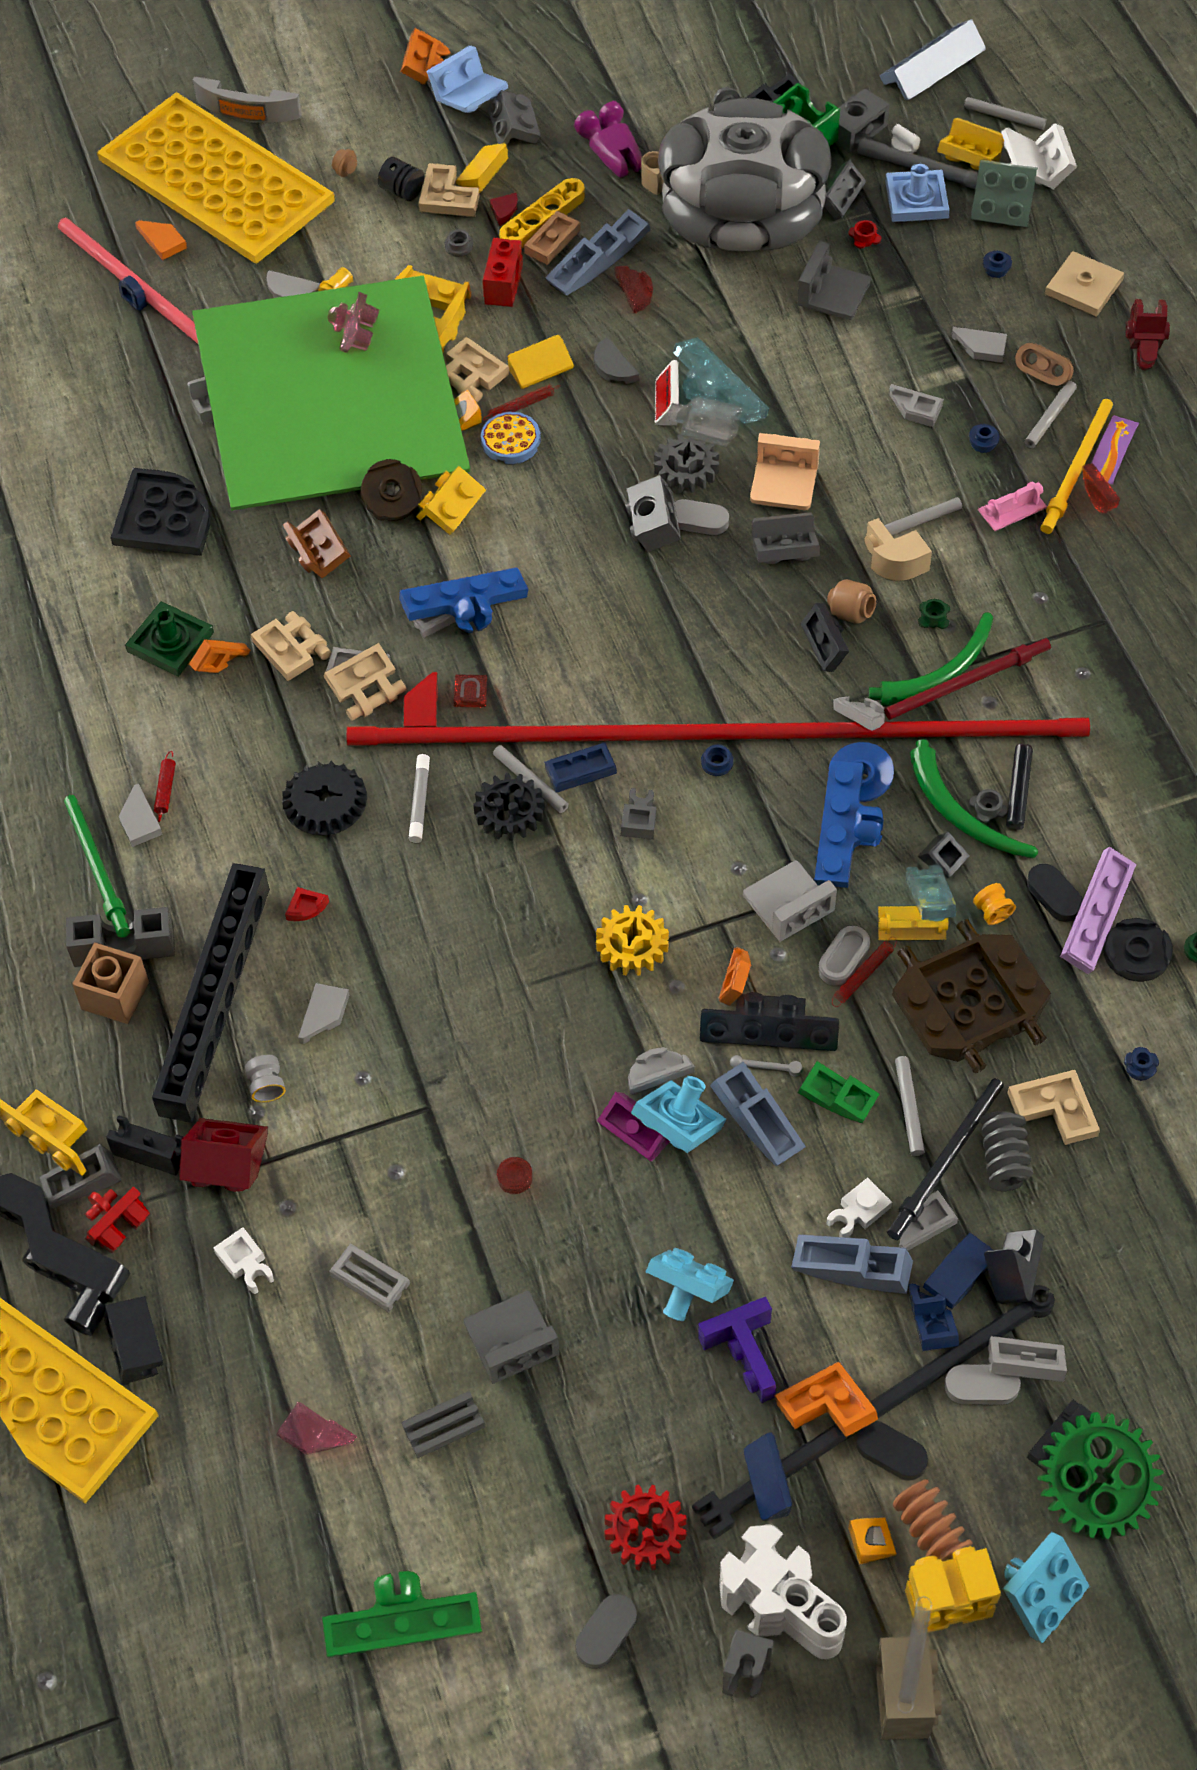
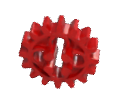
M635 1485V1495L632 1496L623 1490L621 1492L622 1503L611 1501L610 1510L613 1514H607L604 1518L605 1525L611 1527L604 1530L605 1540H614L610 1545V1552L615 1554L621 1551V1563L623 1565L628 1563L630 1559L635 1560L636 1570L641 1569L643 1562H648L651 1570H656V1560L659 1559L666 1565L670 1564L669 1552L680 1554L681 1545L677 1540H686L687 1530L680 1528L686 1525V1515L678 1514L681 1510V1503L675 1501L670 1504V1492L667 1490L661 1496L656 1495L655 1485L650 1486L648 1493H643L640 1485ZM652 1508H660L663 1513H657L653 1516L652 1530L646 1528L642 1532L641 1545L639 1547H631L628 1542L638 1539L639 1525L645 1527L649 1523V1511ZM626 1513H633L636 1515L637 1520L631 1518L626 1521L623 1519V1516ZM662 1533L668 1536L665 1542H658L654 1538V1535L658 1537L662 1536Z

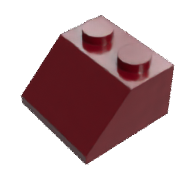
M200 1118L182 1139L179 1180L189 1181L191 1185L196 1187H208L211 1184L225 1186L226 1190L234 1192L249 1189L258 1178L269 1127Z

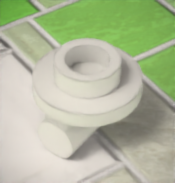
M899 124L894 126L892 130V148L914 153L919 148L920 138Z

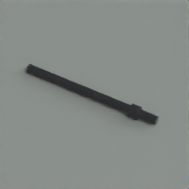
M993 1078L913 1195L905 1198L898 1209L899 1215L887 1231L890 1238L899 1240L910 1223L918 1220L924 1211L923 1204L979 1124L981 1116L986 1114L1003 1089L1004 1084L1000 1080Z

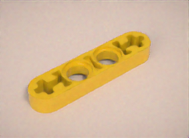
M576 178L562 181L503 225L499 232L500 238L520 240L523 248L528 240L556 211L567 215L584 201V183ZM551 204L559 206L556 210H548L545 207ZM530 219L539 221L536 225H528L525 222Z

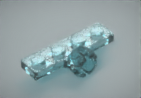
M696 337L675 343L673 354L690 370L686 373L687 379L683 382V391L686 398L691 399V403L702 405L712 400H719L743 424L767 417L770 408L703 341Z

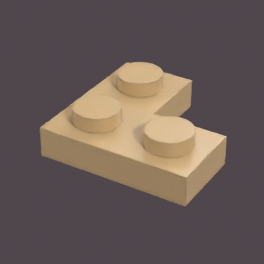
M429 163L419 200V212L475 217L480 197L479 188L454 186L457 175L456 166Z
M1075 1070L1009 1086L1007 1093L1015 1114L1024 1116L1026 1121L1053 1115L1065 1145L1098 1137L1100 1132L1099 1126Z

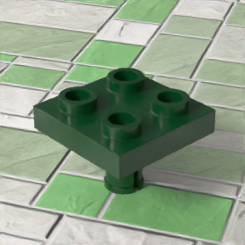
M160 601L127 641L125 647L128 653L179 677L189 665L204 639L209 640L214 634V630L211 624Z

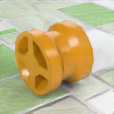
M994 883L985 887L973 899L977 909L983 910V918L988 925L1003 922L1016 909L1014 902L1005 897V889L1000 883Z

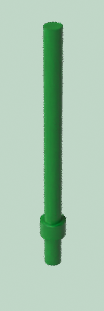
M69 795L65 797L64 803L103 898V910L106 918L112 921L117 936L124 938L130 934V929L125 919V907L122 900L116 897L77 798L74 795Z

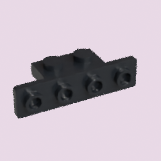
M750 992L741 994L737 998L736 1011L702 1009L699 1039L702 1042L836 1051L838 1047L839 1019L805 1016L806 998H797L793 995H782L780 997L765 996L760 993Z

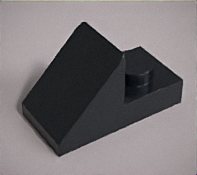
M1038 1230L1006 1233L1003 1249L984 1252L996 1301L1000 1304L1031 1302L1044 1241V1235Z

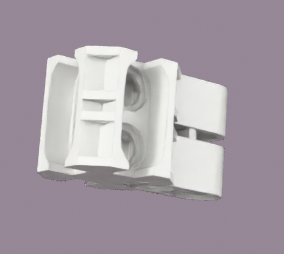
M773 1525L749 1527L741 1538L746 1542L745 1551L741 1559L739 1560L729 1552L721 1561L719 1587L722 1608L733 1616L745 1601L755 1614V1618L747 1628L756 1636H775L785 1631L814 1656L820 1659L834 1658L842 1648L847 1617L840 1605L810 1582L812 1572L809 1554L798 1546L789 1558L785 1560L775 1549V1544L783 1535L781 1531Z

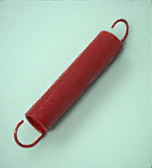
M170 752L161 761L154 812L159 814L158 823L161 821L162 814L167 813L169 809L176 765L174 760L167 759Z

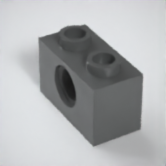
M866 88L851 96L847 102L838 107L840 108L839 135L835 144L851 153L858 148L862 138H872L888 126L889 104Z
M660 475L627 488L629 501L626 502V508L633 521L630 531L636 543L640 542L646 551L650 552L681 539L673 492Z

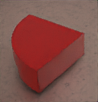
M297 887L285 913L286 920L304 921L317 916L328 905V895Z

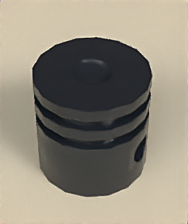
M392 156L381 166L377 180L380 188L410 202L421 192L425 176L421 169H417V167Z

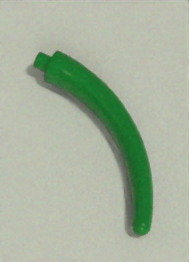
M989 612L982 614L979 624L967 645L944 666L914 679L881 681L880 687H869L868 698L880 700L882 706H891L962 675L981 652L992 627L993 615Z
M921 739L916 741V748L910 752L916 780L926 798L946 820L970 837L998 850L1026 858H1035L1038 855V849L1035 846L1000 834L970 815L946 788L937 767L935 750L929 747L927 740Z

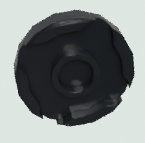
M1142 918L1124 919L1117 923L1116 927L1112 928L1106 936L1103 952L1106 962L1117 975L1127 980L1137 982L1154 980L1166 971L1172 959L1173 944L1169 934L1165 930L1162 931L1156 927L1157 924L1151 920Z

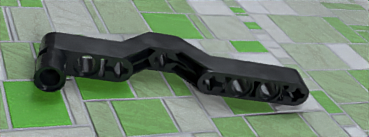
M13 1173L0 1176V1217L25 1228L29 1249L23 1256L22 1261L33 1271L80 1293L66 1314L64 1321L79 1333L92 1336L105 1316V1305L107 1302L115 1300L130 1276L129 1270L119 1262L56 1233L47 1199L40 1186Z

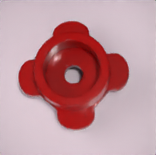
M859 221L854 227L849 229L848 234L855 240L854 245L857 248L862 249L871 244H879L881 242V235L877 234V226L872 221Z

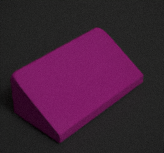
M615 1092L597 1122L649 1161H653L670 1141L656 1130L646 1127L639 1118L631 1113L636 1101L625 1093Z

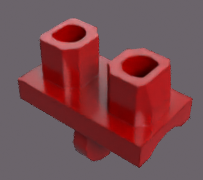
M133 1186L112 1207L110 1204L118 1197L112 1189L103 1197L96 1192H92L88 1196V1200L93 1206L85 1215L90 1221H94L100 1214L103 1217L87 1232L88 1235L85 1239L92 1246L97 1242L101 1247L113 1253L126 1240V1236L114 1224L123 1217L133 1228L137 1229L150 1215L144 1204L139 1200L141 1193Z

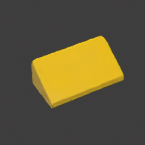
M507 144L484 146L457 178L455 184L461 187L479 188L480 194L508 159Z
M560 335L553 336L508 355L509 371L521 389L574 368L572 359Z

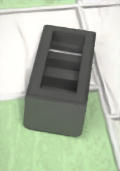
M99 1144L79 1155L85 1169L89 1172L90 1176L85 1178V1175H79L71 1168L65 1171L60 1166L40 1176L39 1178L49 1207H58L120 1182L121 1177L112 1153ZM74 1175L76 1184L72 1185L69 1176ZM58 1180H61L64 1189L60 1193L55 1183Z

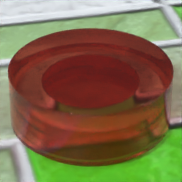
M510 1157L502 1161L497 1169V1179L501 1189L510 1194L525 1192L533 1181L531 1165L520 1157Z

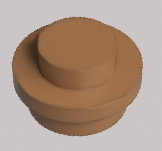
M351 149L338 150L332 160V168L341 177L352 174L357 166L356 153Z

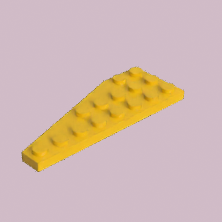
M0 1298V1418L29 1463L86 1504L159 1416L157 1410Z

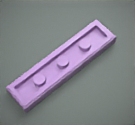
M1111 847L1105 849L1101 855L1060 955L1061 958L1086 974L1091 973L1095 969L1105 944L1106 936L1111 929L1136 867L1134 862Z

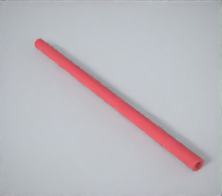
M68 218L60 220L58 229L118 279L122 280L127 276L135 278L145 293L146 302L198 344L195 324L190 318Z

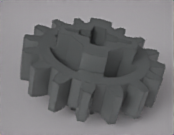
M678 434V440L674 441L670 437L667 438V446L659 444L658 452L654 453V474L660 475L665 482L667 481L670 489L677 486L679 493H682L684 488H689L691 493H695L696 486L704 490L706 489V481L713 483L715 481V474L719 473V453L714 452V444L706 445V438L704 437L697 441L694 434H691L688 439H684L682 434Z

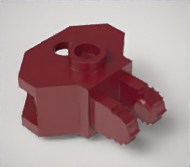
M1135 299L1131 308L1130 319L1126 322L1125 336L1130 341V349H1136V363L1139 369L1145 371L1152 369L1155 360H1157L1158 350L1161 349L1164 340L1169 339L1170 322H1167L1168 305L1166 300L1158 301V307L1155 308L1154 313H1143V302L1141 299Z

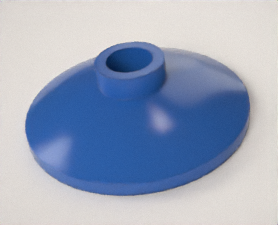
M856 742L846 745L831 760L863 763V774L868 777L862 780L859 802H867L880 797L888 790L893 781L894 766L891 757L883 748L873 743Z

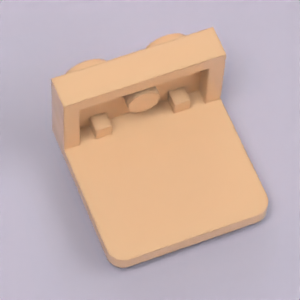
M760 433L757 464L750 501L759 505L808 510L811 507L817 475L820 441Z

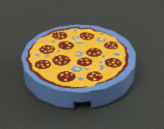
M505 412L497 414L482 427L481 444L484 452L492 460L497 461L499 459L505 461V464H516L530 459L537 452V447L541 442L538 424L530 416L523 413Z

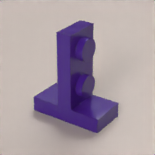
M766 1296L698 1324V1339L704 1350L723 1342H728L732 1357L735 1361L741 1360L746 1370L743 1373V1378L751 1394L756 1392L761 1403L775 1398L776 1383L751 1333L752 1330L771 1323L772 1308Z

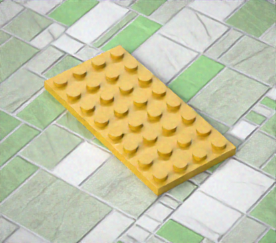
M177 92L97 152L99 161L255 264L335 202L334 192Z

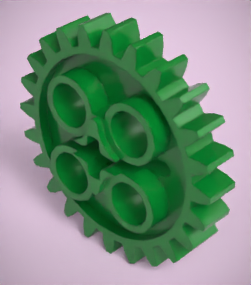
M1099 1412L1091 1413L1090 1423L1087 1422L1083 1415L1076 1416V1428L1070 1422H1063L1062 1426L1065 1435L1052 1432L1051 1436L1057 1444L1055 1446L1043 1445L1045 1452L1050 1455L1049 1460L1038 1461L1039 1465L1047 1468V1474L1038 1476L1037 1480L1048 1482L1049 1488L1040 1494L1041 1496L1053 1497L1054 1499L1047 1509L1049 1511L1061 1509L1062 1513L1059 1516L1058 1522L1065 1524L1072 1519L1071 1531L1078 1533L1085 1526L1086 1537L1094 1538L1098 1528L1102 1539H1110L1111 1528H1113L1117 1536H1125L1124 1524L1131 1529L1137 1530L1139 1526L1135 1518L1136 1516L1143 1519L1150 1518L1148 1511L1144 1508L1146 1504L1158 1506V1501L1151 1496V1492L1163 1490L1161 1485L1153 1482V1477L1164 1474L1163 1470L1152 1467V1463L1157 1461L1160 1455L1148 1454L1146 1451L1153 1441L1144 1440L1140 1442L1138 1439L1143 1429L1134 1428L1129 1432V1419L1127 1418L1122 1419L1115 1425V1415L1112 1413L1105 1416L1103 1423ZM1096 1437L1102 1439L1106 1447L1104 1455L1099 1459L1094 1457L1090 1450V1444ZM1121 1449L1122 1455L1103 1473L1106 1482L1094 1483L1098 1477L1094 1471L1095 1468H1106L1116 1454V1451ZM1125 1463L1131 1465L1134 1470V1479L1128 1485L1124 1484L1119 1476L1120 1468ZM1071 1466L1077 1467L1082 1476L1080 1484L1075 1488L1071 1487L1066 1481V1472ZM1093 1484L1084 1501L1079 1502L1078 1496ZM1101 1492L1106 1493L1110 1499V1508L1104 1514H1101L1095 1506V1499Z

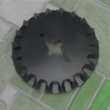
M332 760L329 764H321L318 761L312 767L305 765L304 770L300 773L294 772L291 781L286 782L285 791H282V805L287 819L299 830L313 835H331L346 830L361 817L367 803V792L363 779L357 775L354 769L349 770L344 763L340 766L335 765ZM323 792H329V797L325 801L319 800V796H322Z

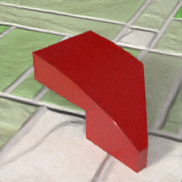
M437 672L429 674L404 696V727H437Z

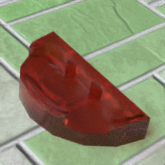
M629 266L615 267V276L633 313L644 310L650 304L653 296L651 278L646 272L641 270L640 273L637 270H631Z
M1093 463L1083 465L1085 488L1094 508L1100 513H1107L1117 508L1120 498Z

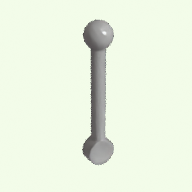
M734 1055L730 1059V1065L733 1068L744 1062L747 1067L788 1071L792 1076H799L802 1072V1064L798 1061H793L790 1064L745 1060L738 1055Z

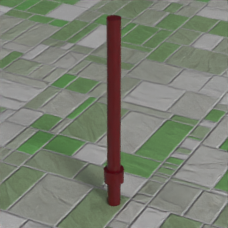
M1044 638L1028 646L1022 644L1011 649L1009 654L884 708L885 716L888 720H891L1011 666H1022L1031 662L1032 657L1051 649L1050 641Z

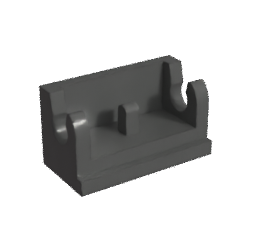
M735 1629L723 1672V1694L733 1696L738 1688V1680L742 1676L744 1678L750 1677L753 1681V1685L750 1688V1697L754 1698L759 1693L765 1670L769 1671L771 1667L774 1641Z

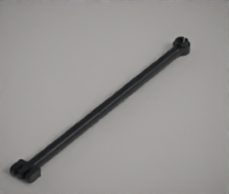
M1034 1286L1031 1302H1021L960 1342L959 1346L952 1347L871 1400L870 1402L876 1409L878 1418L947 1374L953 1367L961 1365L988 1347L991 1336L1002 1338L1032 1317L1043 1318L1048 1316L1054 1307V1294L1049 1293L1050 1289L1046 1286ZM1037 1294L1043 1295L1047 1301L1043 1303L1038 1302L1034 1296ZM837 1424L796 1449L781 1459L786 1479L858 1431L845 1437ZM751 1480L720 1500L712 1491L692 1505L691 1508L695 1514H699L707 1508L711 1509L700 1518L704 1527L719 1520L720 1523L709 1530V1534L713 1539L733 1528L735 1521L731 1515L755 1500Z

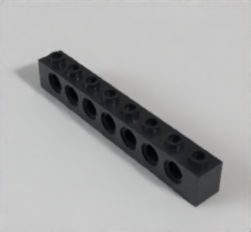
M232 863L152 1095V1100L159 1117L190 1123L193 1121L270 890L265 868Z

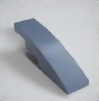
M628 209L612 227L606 223L590 241L584 237L546 276V281L564 295H569L603 273L631 250L651 230L649 224Z

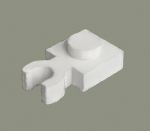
M867 1177L841 1198V1206L844 1209L832 1211L827 1217V1225L830 1227L837 1221L844 1222L846 1226L840 1230L839 1237L848 1238L853 1233L854 1225L857 1222L866 1229L891 1209L892 1201Z
M243 1227L213 1248L217 1257L235 1280L245 1274L246 1285L252 1293L256 1294L259 1292L254 1282L257 1276H265L270 1283L274 1281L271 1269L267 1265L260 1263L265 1259L264 1253Z

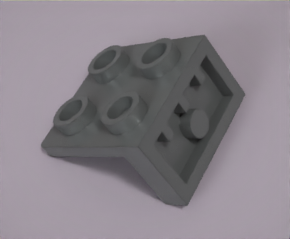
M818 241L799 279L797 305L852 320L871 283V277L832 266V257L829 256L830 244Z
M529 1291L518 1294L464 1319L467 1332L492 1384L560 1355L556 1332L552 1325L547 1327Z

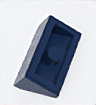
M771 1432L744 1448V1456L762 1521L789 1516L793 1505L775 1436Z

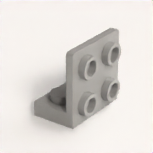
M796 860L743 890V897L779 942L835 911L836 887L830 880L817 885Z

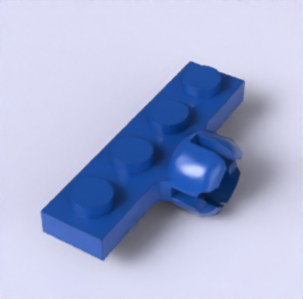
M518 567L400 590L399 600L409 621L450 614L455 618L461 630L473 633L469 622L473 621L477 631H482L492 621L491 614L493 611L490 605L527 598L528 587Z
M830 761L814 878L817 885L830 880L835 887L848 888L852 855L855 847L860 845L877 846L882 839V835H880L883 830L884 821L882 809L879 807L863 806L859 803L864 770L863 763Z

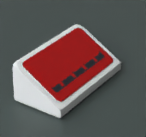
M672 360L655 382L656 425H677L679 420V367L677 360Z

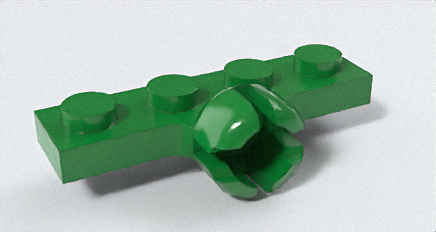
M399 1571L401 1594L396 1595L393 1576H391V1573L384 1574L374 1582L376 1598L374 1607L368 1610L322 1617L327 1657L332 1658L482 1633L477 1592L425 1599L421 1592L419 1576L412 1571Z

